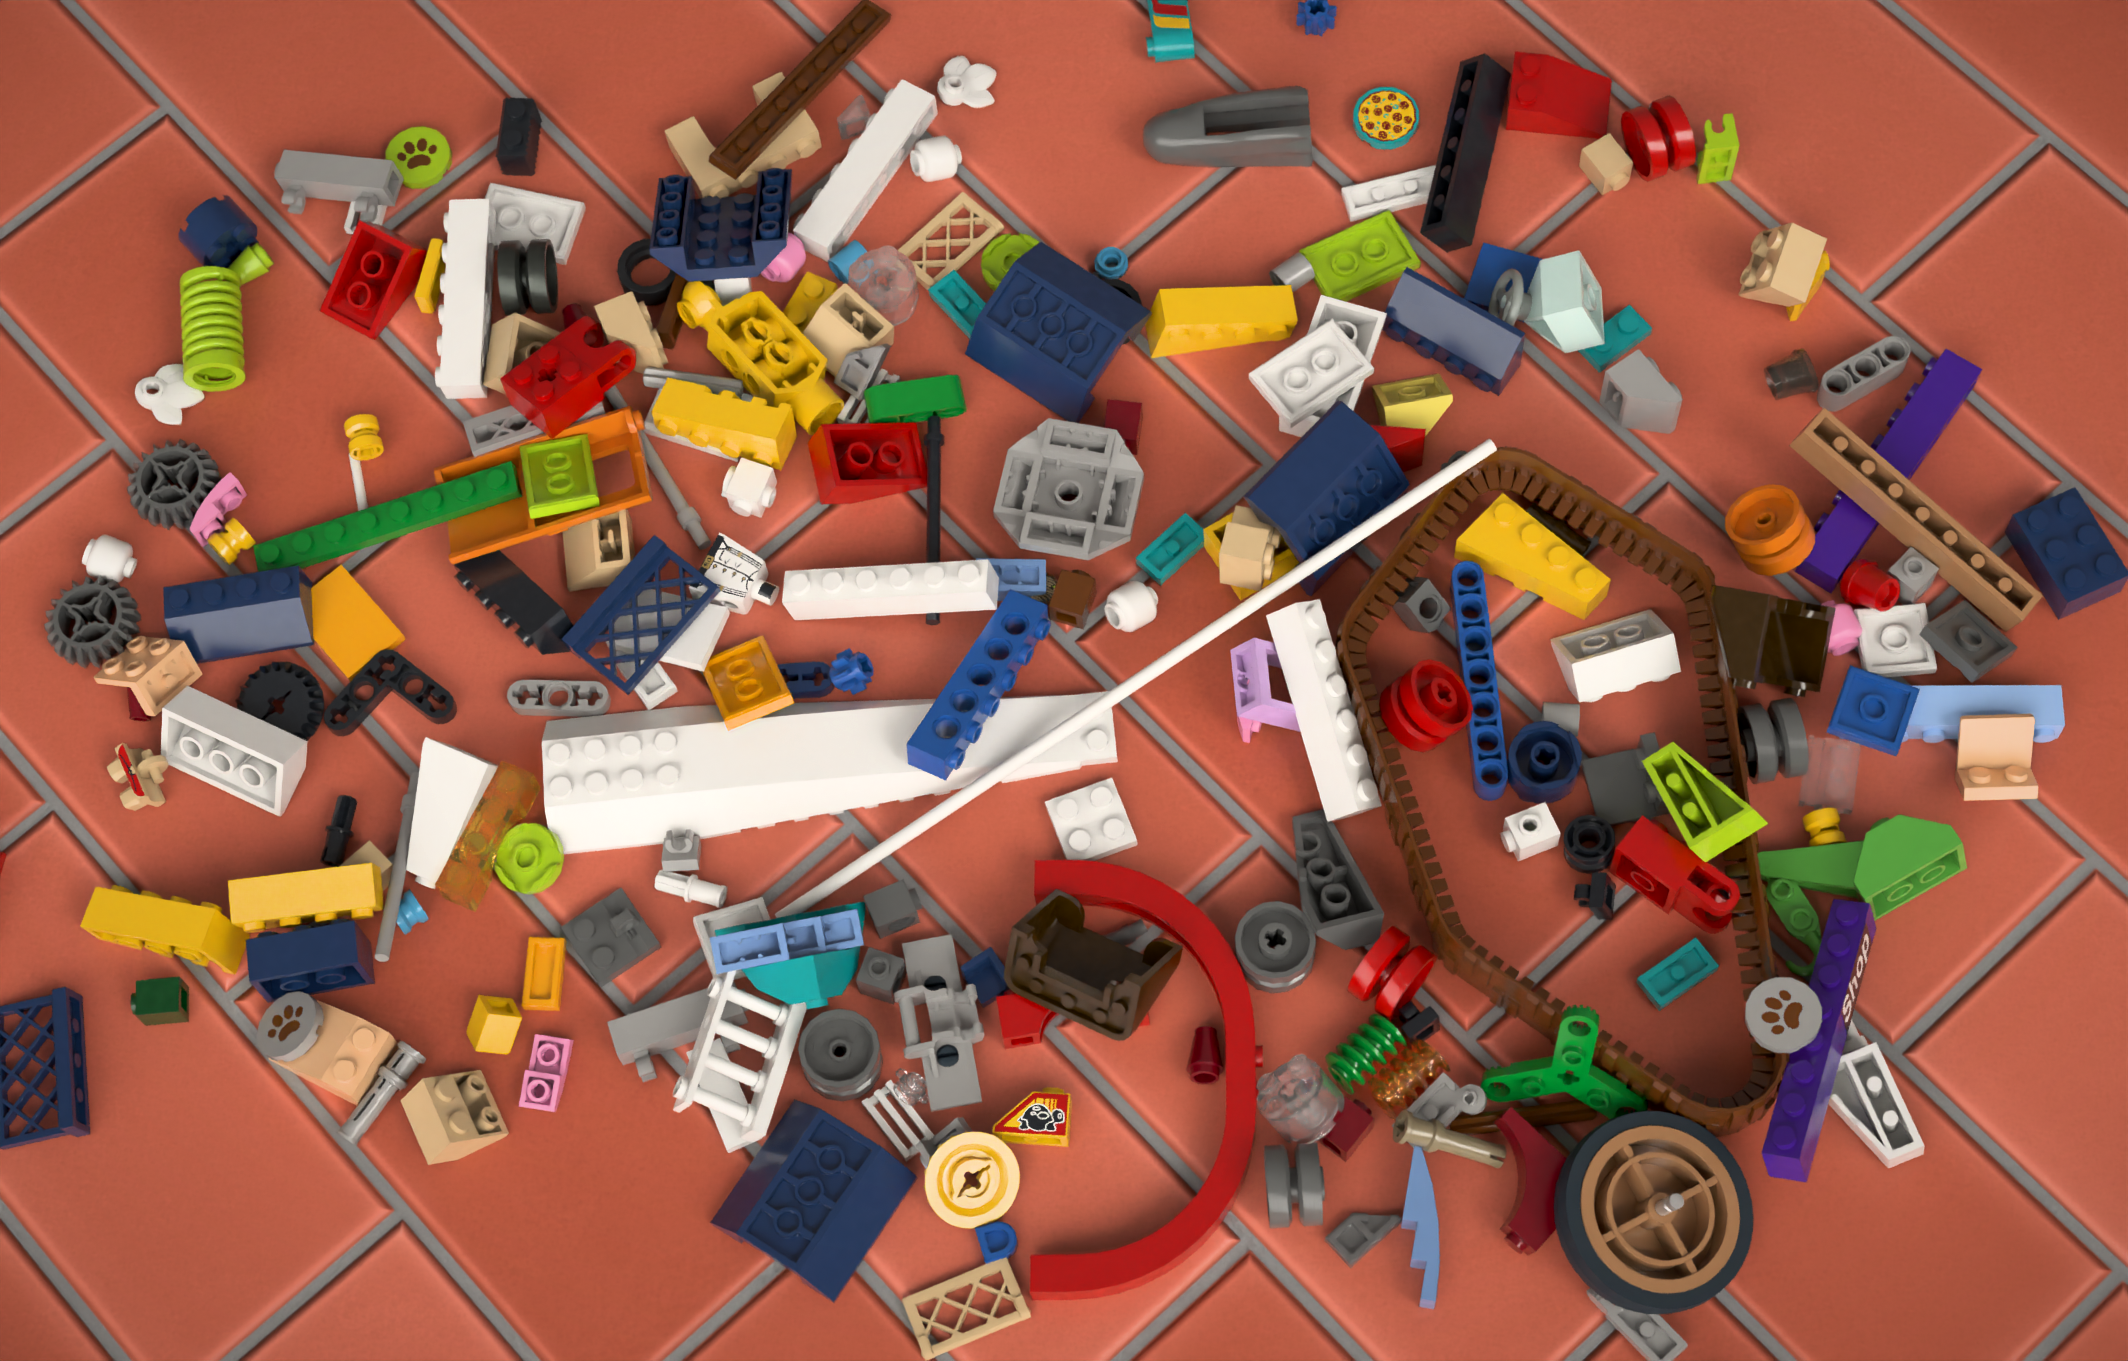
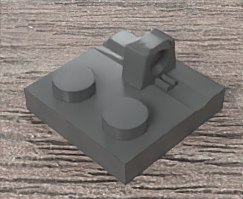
M1966 600L1926 624L1919 634L1935 651L1939 652L1954 667L1958 668L1972 683L2010 658L2018 648Z
M621 887L560 927L600 987H603L661 948L660 943Z

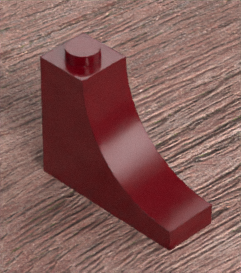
M1509 1107L1493 1123L1504 1134L1513 1151L1518 1171V1188L1514 1206L1500 1230L1507 1235L1504 1240L1513 1250L1520 1254L1524 1251L1529 1255L1536 1252L1556 1230L1554 1194L1557 1180L1566 1158L1512 1107Z

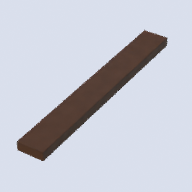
M862 0L709 155V163L736 180L890 22L891 14L870 0Z

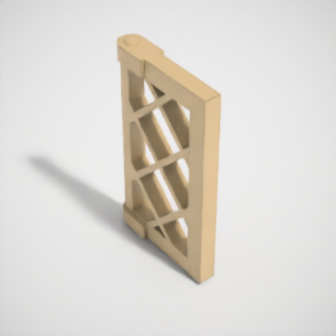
M962 192L892 255V259L928 290L953 270H959L990 240L1004 229V225L967 194ZM963 207L970 212V218L951 219ZM984 224L988 227L979 238H974V225ZM970 225V238L950 239L951 226ZM942 226H947L946 239L928 240ZM970 245L958 257L950 260V246ZM946 246V260L927 261V247ZM923 247V261H912L908 258L915 250ZM945 267L934 278L927 274V268Z
M1007 1257L985 1264L901 1299L920 1345L921 1356L925 1358V1361L1017 1322L1031 1318V1311L1025 1303ZM1001 1272L1004 1279L1000 1291L981 1283L982 1279ZM967 1285L973 1286L965 1305L946 1298V1295ZM978 1288L998 1296L990 1315L970 1307ZM1007 1288H1008V1291H1009L1010 1295L1007 1294V1293H1005V1291H1006ZM1002 1298L1014 1303L1017 1311L1000 1318L994 1317ZM934 1299L938 1300L930 1320L919 1315L917 1306ZM943 1302L963 1310L955 1329L935 1322ZM967 1313L987 1320L984 1325L964 1333L959 1332ZM923 1323L927 1324L926 1330L923 1326ZM932 1327L952 1334L950 1339L931 1346L928 1336Z

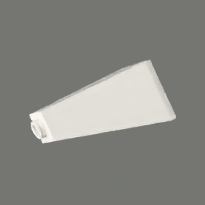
M425 738L422 747L406 865L407 871L417 875L416 882L435 889L437 884L450 886L511 773L510 770L452 745Z

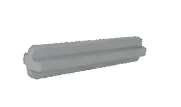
M655 367L645 368L643 382L646 387L663 389L668 377L705 385L712 391V394L718 395L723 390L732 391L740 399L744 389L743 381L740 379Z

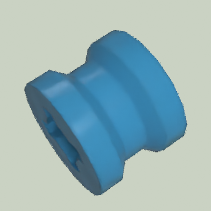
M410 889L403 894V898L400 901L396 922L405 935L411 932L412 926L416 923H425L429 920V917Z

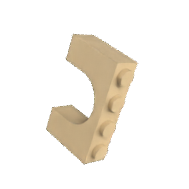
M782 72L752 86L757 105L785 79ZM804 109L735 180L709 163V155L716 148L710 143L694 116L665 130L670 150L686 176H692L694 189L700 199L706 196H718L720 199L728 197L742 188L753 186L758 181L759 171H766L770 168H780L783 170L788 164L800 158H807L813 155L816 150L822 148L818 129Z

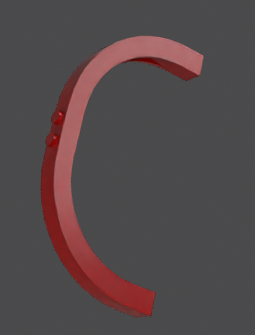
M1035 860L1034 896L1036 906L1055 889H1058L1076 898L1082 906L1103 907L1137 916L1157 926L1179 942L1197 961L1212 985L1221 1008L1225 1029L1226 1119L1223 1139L1216 1162L1207 1180L1191 1202L1169 1223L1151 1235L1117 1249L1088 1254L1030 1255V1294L1032 1300L1094 1299L1140 1287L1168 1273L1188 1259L1210 1238L1232 1208L1243 1186L1251 1162L1255 1141L1256 1104H1264L1263 1081H1256V1068H1263V1045H1255L1253 1007L1248 985L1238 960L1217 927L1186 897L1159 880L1119 865L1086 860Z

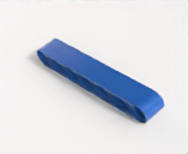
M1463 561L1458 563L1452 571L1450 595L1460 678L1470 693L1473 706L1471 720L1466 725L1475 793L1483 800L1493 801L1499 799L1505 792L1508 767L1484 573L1477 563ZM1467 578L1473 580L1475 584L1464 586L1459 583V580ZM1470 610L1476 612L1479 616L1470 619L1462 613ZM1470 643H1477L1481 645L1483 649L1480 651H1471L1466 647V645ZM1478 675L1484 677L1487 682L1476 684L1470 678ZM1479 708H1484L1491 713V715L1485 718L1479 717L1474 713V711ZM1487 741L1492 743L1495 749L1484 751L1478 744ZM1494 775L1500 782L1494 785L1487 784L1482 780V777Z

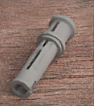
M402 1040L398 1042L397 1046L399 1049L387 1065H381L378 1069L379 1072L377 1074L380 1077L355 1108L348 1120L337 1131L341 1137L354 1146H357L360 1139L396 1091H401L407 1087L406 1081L419 1063L424 1064L427 1060L422 1054Z

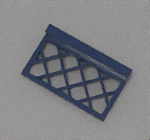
M654 535L567 632L562 641L579 659L582 658L624 693L629 695L721 590L711 580L669 549L665 542ZM670 560L679 566L678 579L661 581L660 571ZM685 572L688 573V574H689L690 576H692V577H686V578H685ZM701 583L708 589L700 599L686 601V585ZM680 586L681 601L662 604L661 588ZM656 589V605L638 607L637 597L643 590ZM681 609L682 619L675 626L663 627V611ZM657 612L658 628L639 630L638 614ZM632 615L633 631L615 633L614 623L620 616ZM658 635L659 645L653 652L640 653L639 637ZM634 638V654L616 656L615 640ZM609 641L610 657L595 659L588 653L596 643ZM635 661V672L625 683L617 676L616 664ZM610 664L611 671L607 669L604 665Z
M67 987L53 989L52 995L0 1006V1148L3 1150L66 1135H73L75 1137L90 1135L83 996ZM52 1005L53 1016L43 1028L34 1019L43 1007ZM18 1014L23 1019L13 1033L9 1035L4 1031V1016ZM31 1024L40 1033L27 1049L18 1040ZM49 1038L54 1042V1052L44 1062L35 1054L46 1039ZM15 1045L24 1052V1055L11 1070L6 1066V1056ZM31 1059H33L42 1068L33 1080L28 1083L19 1075ZM50 1072L56 1076V1086L47 1097L37 1088ZM17 1080L26 1089L13 1105L8 1101L7 1091ZM35 1094L44 1102L34 1116L30 1118L21 1110L31 1096ZM52 1107L58 1111V1127L45 1129L39 1123ZM19 1115L28 1124L19 1136L10 1137L9 1126L16 1116Z

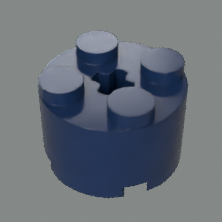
M223 195L225 200L219 201L216 197H213L201 203L185 219L189 224L185 232L180 228L178 234L180 242L203 267L218 266L228 268L248 245L252 247L257 242L259 243L256 239L257 226L232 198L227 195Z
M1538 721L1528 724L1518 732L1510 745L1507 758V779L1512 789L1524 802L1538 804L1544 802L1546 804L1563 799L1573 791L1582 761V751L1575 735L1558 727L1559 724L1551 721Z

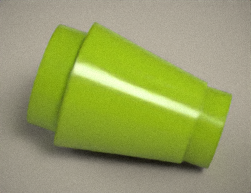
M257 242L252 247L248 245L227 269L239 275L242 286L269 272V267L274 262Z

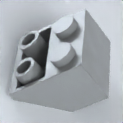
M1637 349L1605 371L1599 403L1621 428L1670 434L1676 428L1683 399L1678 387L1672 382L1668 383L1660 374L1656 362L1650 357L1646 358Z

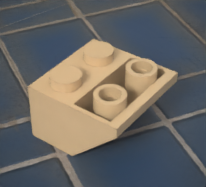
M1788 223L1760 232L1752 242V256L1749 265L1743 270L1740 277V284L1742 286L1739 296L1788 307L1806 303L1827 238L1794 223Z
M846 283L820 306L803 332L804 336L827 358L826 370L835 378L848 353L886 343L891 346L894 343V326Z
M630 291L594 306L607 343L610 344L619 340L635 350L636 366L633 371L644 374L647 367L664 369L663 365L667 364L668 360L662 348L663 345L656 328H653L644 301L637 303L633 292Z
M628 509L569 527V530L563 531L568 591L609 586L635 557L632 520Z
M481 1070L422 1078L401 1100L428 1165L459 1160L509 1134Z

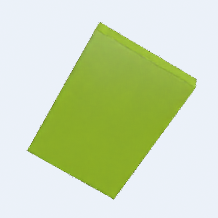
M1390 210L1299 250V253L1311 264L1315 273L1313 280L1321 294L1345 302L1401 277L1406 267L1416 270L1421 266V261Z
M587 434L519 446L528 510L531 519L600 506Z

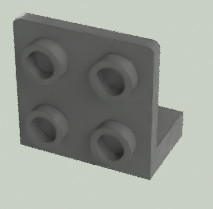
M1655 732L1640 735L1636 749L1582 761L1581 767L1595 816L1606 820L1611 826L1638 821L1642 815L1646 818L1670 814L1642 763L1644 759L1660 750Z

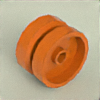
M1768 484L1749 490L1730 506L1725 517V530L1736 547L1738 554L1747 569L1758 575L1773 576L1790 571L1799 566L1810 555L1815 544V530L1805 514L1799 499L1793 490L1783 485Z

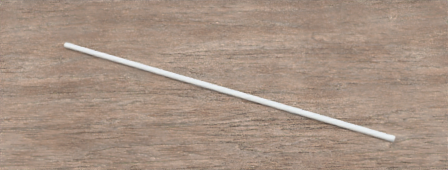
M1487 439L775 913V916L779 918L803 913L1497 451L1495 444L1491 439Z

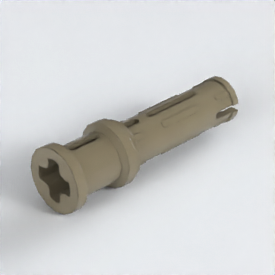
M1407 1110L1399 1113L1393 1127L1394 1142L1400 1144L1405 1142L1421 1146L1423 1151L1429 1153L1439 1149L1491 1165L1497 1169L1504 1163L1498 1160L1497 1156L1506 1158V1147L1504 1145H1498L1446 1129L1439 1120H1423L1414 1117L1412 1112Z

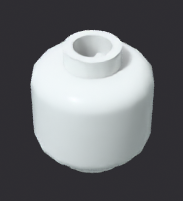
M947 136L919 140L914 150L910 152L912 170L916 176H920L925 182L953 177L957 172L958 164L962 162L959 146L957 144L953 145Z
M104 534L97 538V540L93 538L90 540L84 552L82 564L86 565V572L91 577L98 579L101 576L107 582L113 579L120 583L124 577L131 578L137 565V559L132 557L133 548L129 543Z
M1130 581L1113 590L1107 596V603L1104 609L1105 615L1114 628L1121 629L1124 632H1134L1155 619L1158 597L1151 587H1146L1139 581Z

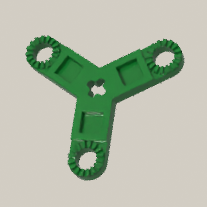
M1573 1005L1572 1008L1569 1006L1567 1010L1564 1009L1553 1056L1511 1063L1508 1067L1501 1068V1066H1497V1069H1495L1493 1066L1490 1067V1070L1487 1068L1483 1072L1480 1086L1485 1091L1487 1098L1496 1102H1508L1567 1092L1609 1119L1630 1114L1628 1110L1624 1112L1622 1107L1634 1108L1635 1112L1648 1110V1102L1644 1096L1640 1098L1637 1094L1628 1090L1624 1083L1591 1064L1600 1018L1594 1009L1590 1010L1591 1007L1589 1006L1583 1008V1005H1580V1007ZM1573 1021H1582L1587 1023L1588 1026L1584 1025L1582 1028L1579 1025L1578 1028L1577 1024L1573 1025ZM1566 1070L1573 1071V1073L1568 1074ZM1494 1082L1506 1084L1505 1089L1503 1088V1086H1501V1088H1498L1499 1085H1496L1494 1087Z

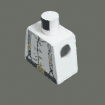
M718 534L698 570L721 590L710 603L728 607L729 611L743 615L750 611L755 600L771 606L778 596L779 587L766 581L769 573L765 561L726 535ZM701 583L689 586L692 598L695 600L700 599L708 590Z

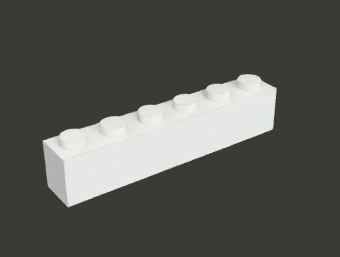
M901 79L895 89L892 88L888 91L881 109L877 114L873 113L870 116L863 134L860 138H855L852 141L845 159L842 163H837L832 169L830 180L823 189L820 188L816 191L812 199V205L806 213L800 214L796 219L793 227L794 235L802 241L805 251L828 262L830 258L842 249L938 114L934 95Z
M490 199L449 200V212L444 213L443 219L445 232H448L447 243L442 244V259L446 263V272L440 276V288L442 294H444V304H440L438 310L439 322L443 325L442 335L437 337V352L441 356L440 367L435 369V382L447 399L487 398L488 387L483 385L491 329L496 211Z
M988 559L785 571L782 603L794 620L997 610L999 577Z
M1320 599L1294 603L1266 615L1290 698L1296 711V718L1327 822L1352 817L1382 806Z

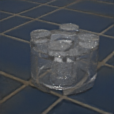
M885 245L879 249L864 253L850 265L849 287L893 326L905 322L913 315L919 298V288L914 265L906 255L897 251L893 246Z
M1304 1054L1295 1055L1289 1062L1281 1065L1272 1073L1264 1074L1257 1082V1089L1259 1090L1257 1107L1259 1112L1280 1136L1290 1144L1291 1141H1297L1298 1143L1318 1141L1335 1126L1336 1123L1333 1121V1118L1339 1110L1342 1113L1344 1109L1343 1093L1315 1061L1308 1059Z

